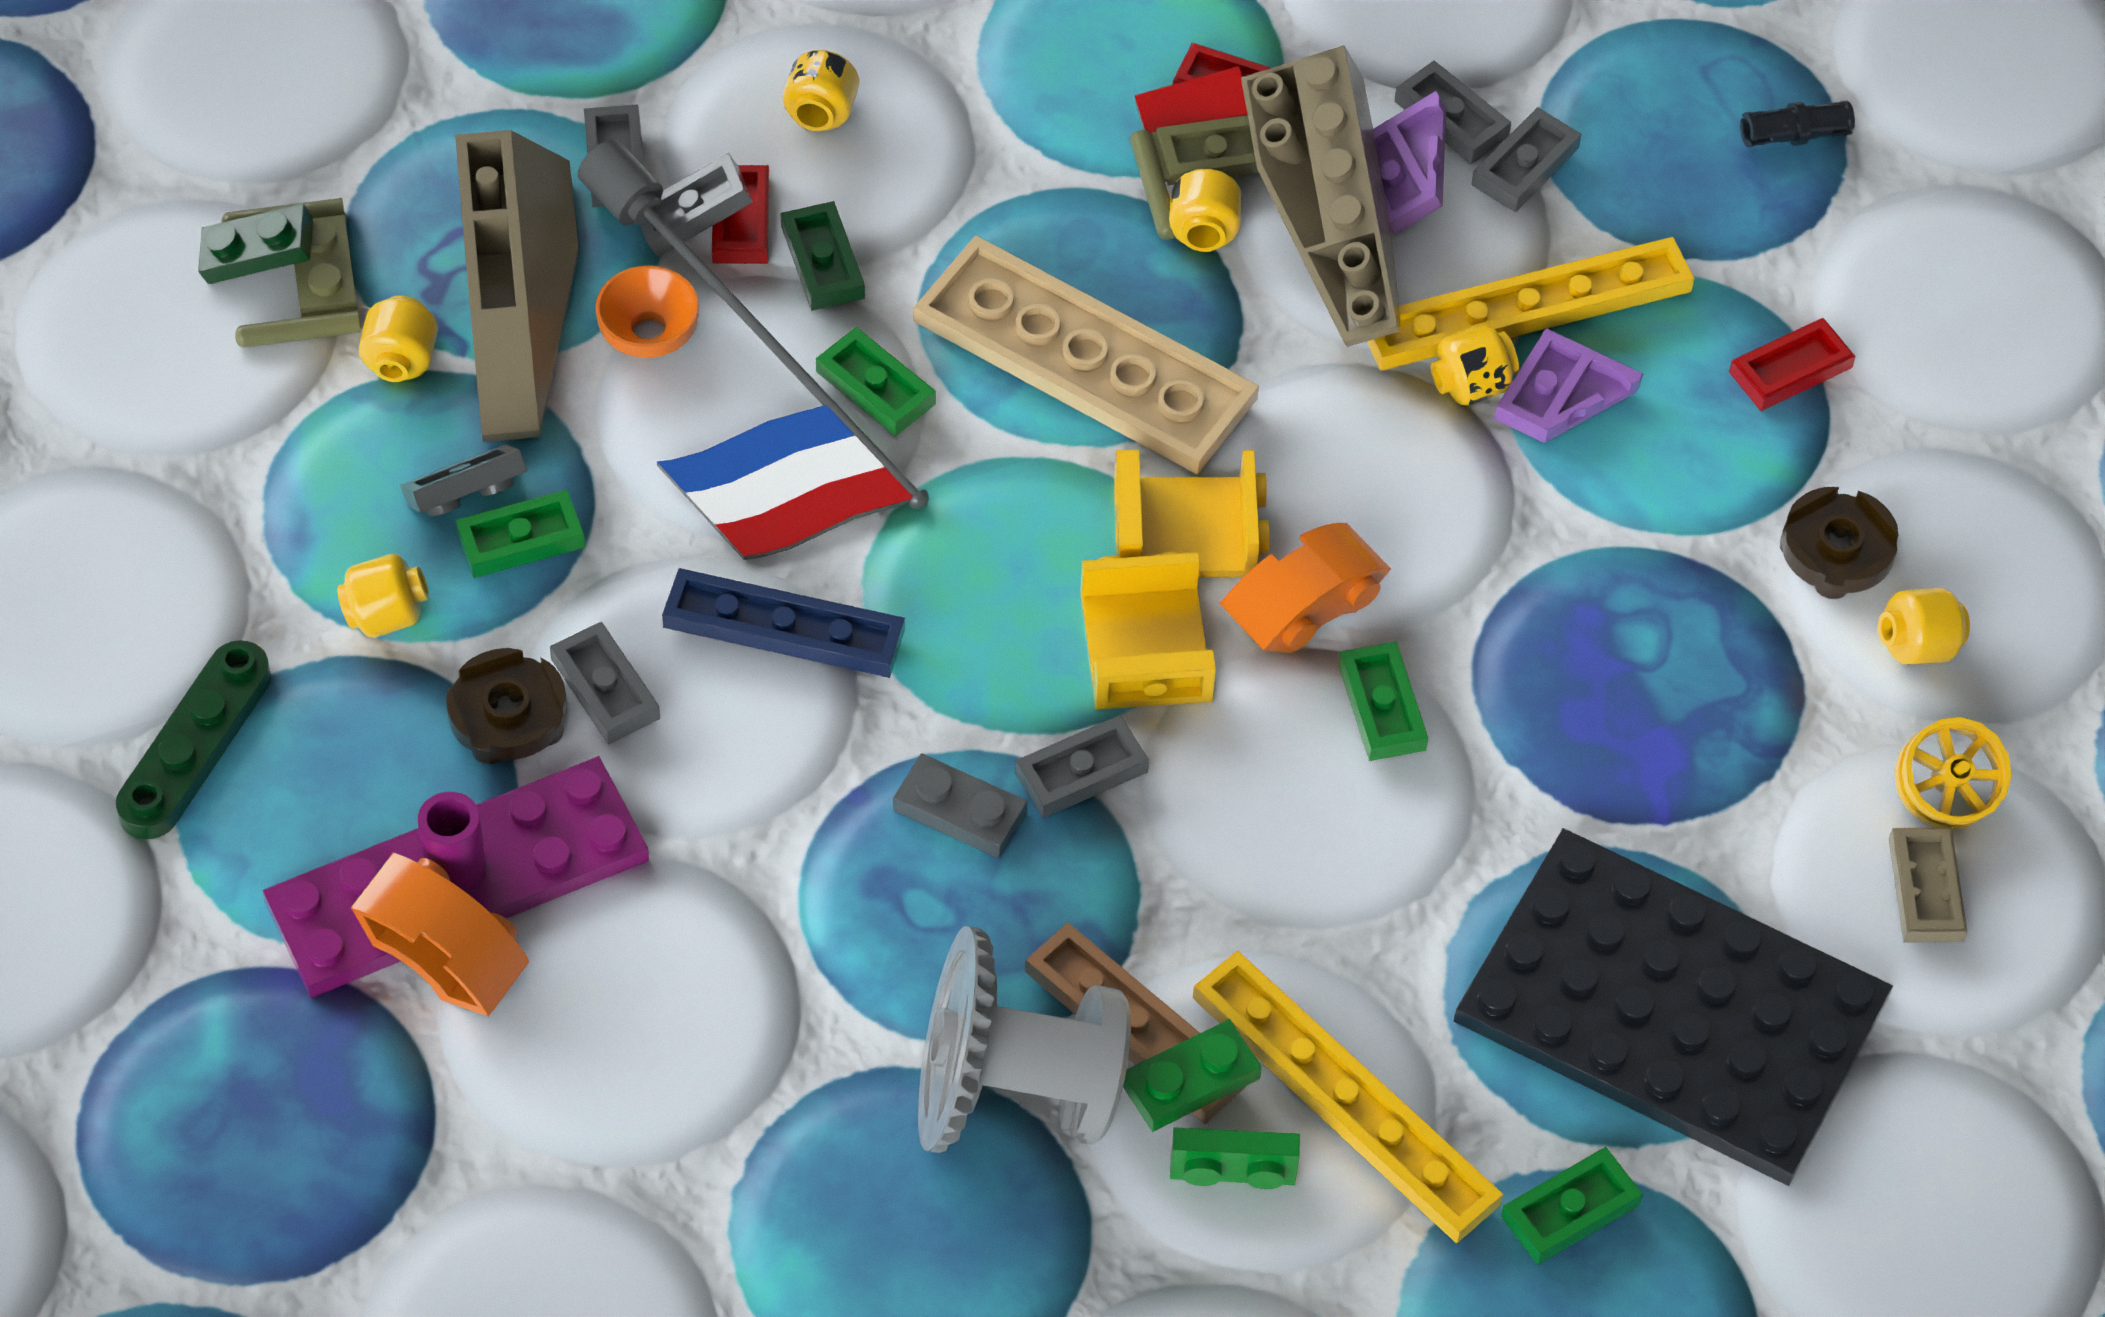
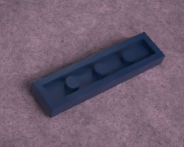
M678 568L662 613L663 628L887 678L891 676L905 632L904 617Z

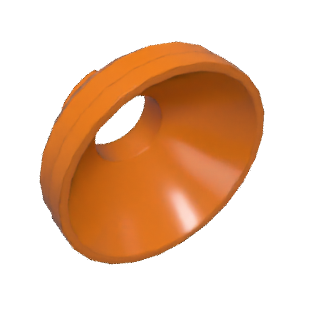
M638 266L619 272L604 284L596 299V318L601 334L612 347L627 355L653 358L669 354L687 343L697 326L699 301L696 291L681 274L668 268ZM647 320L657 321L665 328L660 336L652 339L640 338L632 330L638 323Z

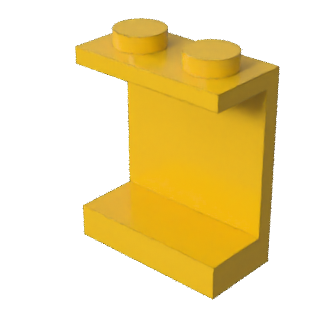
M1116 450L1114 474L1116 556L1127 558L1155 556L1162 552H1177L1179 554L1199 552L1200 567L1198 578H1243L1257 565L1258 555H1268L1269 522L1268 520H1258L1257 507H1266V473L1255 472L1254 450H1243L1240 477H1140L1139 450Z
M1162 552L1155 556L1127 558L1104 556L1097 560L1082 561L1080 595L1096 710L1213 702L1216 667L1213 650H1206L1197 589L1200 567L1199 552L1184 554Z

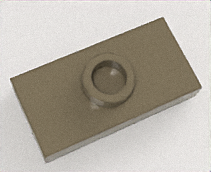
M1892 828L1888 840L1903 943L1964 942L1968 931L1952 828Z

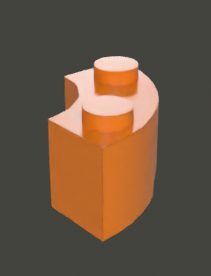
M1348 523L1327 524L1301 534L1299 540L1304 544L1303 546L1279 561L1272 553L1251 569L1219 603L1264 651L1293 653L1304 647L1313 638L1316 631L1325 623L1343 614L1357 612L1369 605L1379 594L1381 589L1379 583L1391 568Z
M393 853L351 907L374 947L393 955L411 967L432 987L442 1001L488 1017L530 962L523 949L515 940L518 936L515 926L503 916L490 913L473 897L450 882L449 875L440 865L426 858H421L417 863L409 858Z

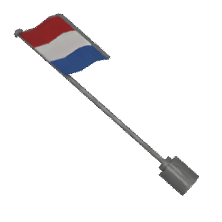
M617 139L607 140L590 151L578 169V178L622 225L643 224L650 221L823 405L764 422L702 452L672 460L657 461L659 469L743 560L787 551L856 518L909 504L913 509L924 508L929 501L928 492L925 489L918 491L657 214L661 207L660 199L663 194V187Z

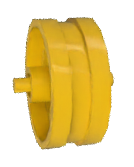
M1963 717L1940 719L1913 735L1899 752L1894 772L1897 793L1912 815L1926 825L1952 829L1966 828L1994 812L2006 797L2012 776L2009 754L1999 737L1982 723ZM1950 731L1965 735L1972 740V743L1963 754H1955ZM1937 733L1943 761L1917 747L1925 738ZM1980 748L1983 749L1990 761L1992 770L1975 769L1972 758ZM1913 760L1933 770L1930 779L1916 785L1914 784ZM1968 781H1994L1991 795L1985 804ZM1933 787L1941 792L1939 810L1937 811L1923 800L1920 793ZM1956 789L1975 813L1966 816L1950 815Z

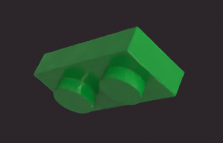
M857 327L853 328L816 357V372L895 437L936 405V391Z
M567 489L455 520L457 534L473 579L585 548L584 533Z
M1397 641L1340 651L1338 666L1369 761L1426 751L1428 735Z
M1228 1019L1128 1068L1123 1088L1150 1130L1154 1132L1259 1080L1262 1067L1231 1020Z
M1173 1127L1170 1179L1185 1180L1196 1186H1210L1218 1182L1248 1183L1250 1186L1258 1189H1274L1282 1185H1295L1300 1157V1134Z
M1605 1146L1503 1205L1501 1218L1535 1263L1539 1265L1639 1207L1643 1193Z

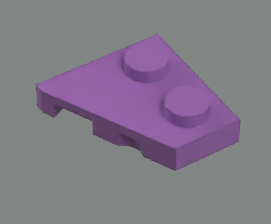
M1436 91L1373 129L1381 167L1380 172L1383 179L1389 224L1394 234L1401 232L1443 206L1446 106Z
M1546 328L1498 403L1494 420L1546 443L1635 394L1640 387L1643 373Z

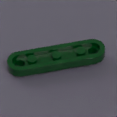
M232 641L219 647L208 660L118 792L116 809L122 828L129 835L139 839H155L167 834L174 828L270 684L271 672L268 657L260 646L249 641ZM246 663L241 668H231L235 664ZM143 798H155V800L150 804H138V801H140Z

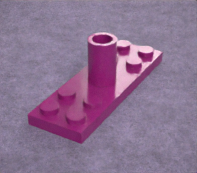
M597 756L477 805L471 798L462 793H438L427 799L421 806L417 817V829L262 891L265 904L310 998L401 962L393 955L371 944L351 909L352 905L393 853L409 858L417 863L421 858L434 861L447 872L450 882L473 897L490 913L499 914L507 919L649 861V851L600 756Z

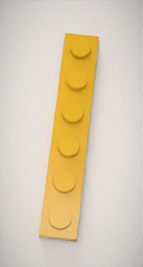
M1673 237L1399 305L1401 331L1367 341L1380 371L1437 357V348L1442 338L1477 325H1490L1498 333L1504 331L1509 338L1689 293L1692 291L1694 277Z
M1238 950L1194 985L1192 998L1219 1023L1230 1019L1253 1055L1456 1244L1501 1206L1503 1198L1501 1191Z

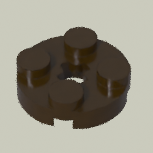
M1839 487L1818 488L1796 500L1787 516L1780 538V549L1783 552L1784 558L1798 577L1808 584L1815 586L1816 591L1828 599H1839L1847 593L1861 592L1874 587L1885 579L1893 566L1897 553L1898 525L1888 508L1878 499L1867 493L1858 491L1857 496L1854 497L1849 494H1837ZM1834 533L1839 538L1848 535L1852 538L1849 547H1839L1829 541V534Z
M500 648L483 652L468 660L460 668L459 678L453 684L452 689L449 686L446 695L448 719L451 730L457 740L472 751L476 760L481 763L494 764L501 760L522 759L540 752L561 739L564 732L563 723L567 713L566 691L560 673L550 662L541 657V663L533 658L523 657V650ZM502 696H508L511 702H523L512 712H499L495 710L498 707V698Z

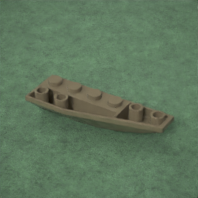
M1345 45L1242 77L1257 170L1343 342L1349 347L1400 332L1398 290L1389 216L1365 83L1362 74Z
M512 130L457 134L455 139L483 442L540 437L579 256L570 161Z

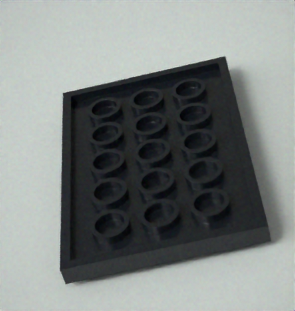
M1562 828L1457 1006L1453 1022L1789 1186L1888 1001L1893 985Z

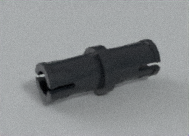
M1848 100L1808 106L1803 102L1789 103L1786 108L1779 110L1745 112L1740 120L1741 137L1747 147L1777 142H1790L1793 146L1804 145L1808 143L1809 139L1852 135V129L1855 128L1854 110Z

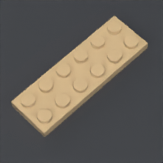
M977 235L972 238L913 307V322L1197 475L1258 399L1259 385Z

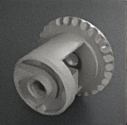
M964 926L956 935L945 960L926 1035L918 1100V1129L922 1148L925 1151L941 1153L942 1151H947L949 1144L959 1140L960 1132L966 1125L968 1113L972 1114L983 1085L1060 1099V1128L1069 1130L1071 1137H1077L1081 1143L1095 1144L1105 1136L1111 1126L1124 1085L1131 1037V1013L1127 998L1119 989L1092 985L1084 994L1074 1020L997 1006V976L994 969L995 959L992 957L994 947L991 944V938L981 928Z

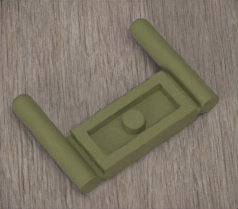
M1248 115L1160 127L1154 133H1150L1148 130H1139L1129 137L1156 231L1163 240L1175 238L1169 223L1170 197L1165 182H1167V186L1174 185L1181 176L1197 169H1213L1221 171L1230 177L1259 173L1255 160Z
M342 198L304 202V205L313 216L310 260L294 264L301 318L241 325L235 331V340L240 347L247 348L361 333ZM302 203L227 212L223 215L221 223Z

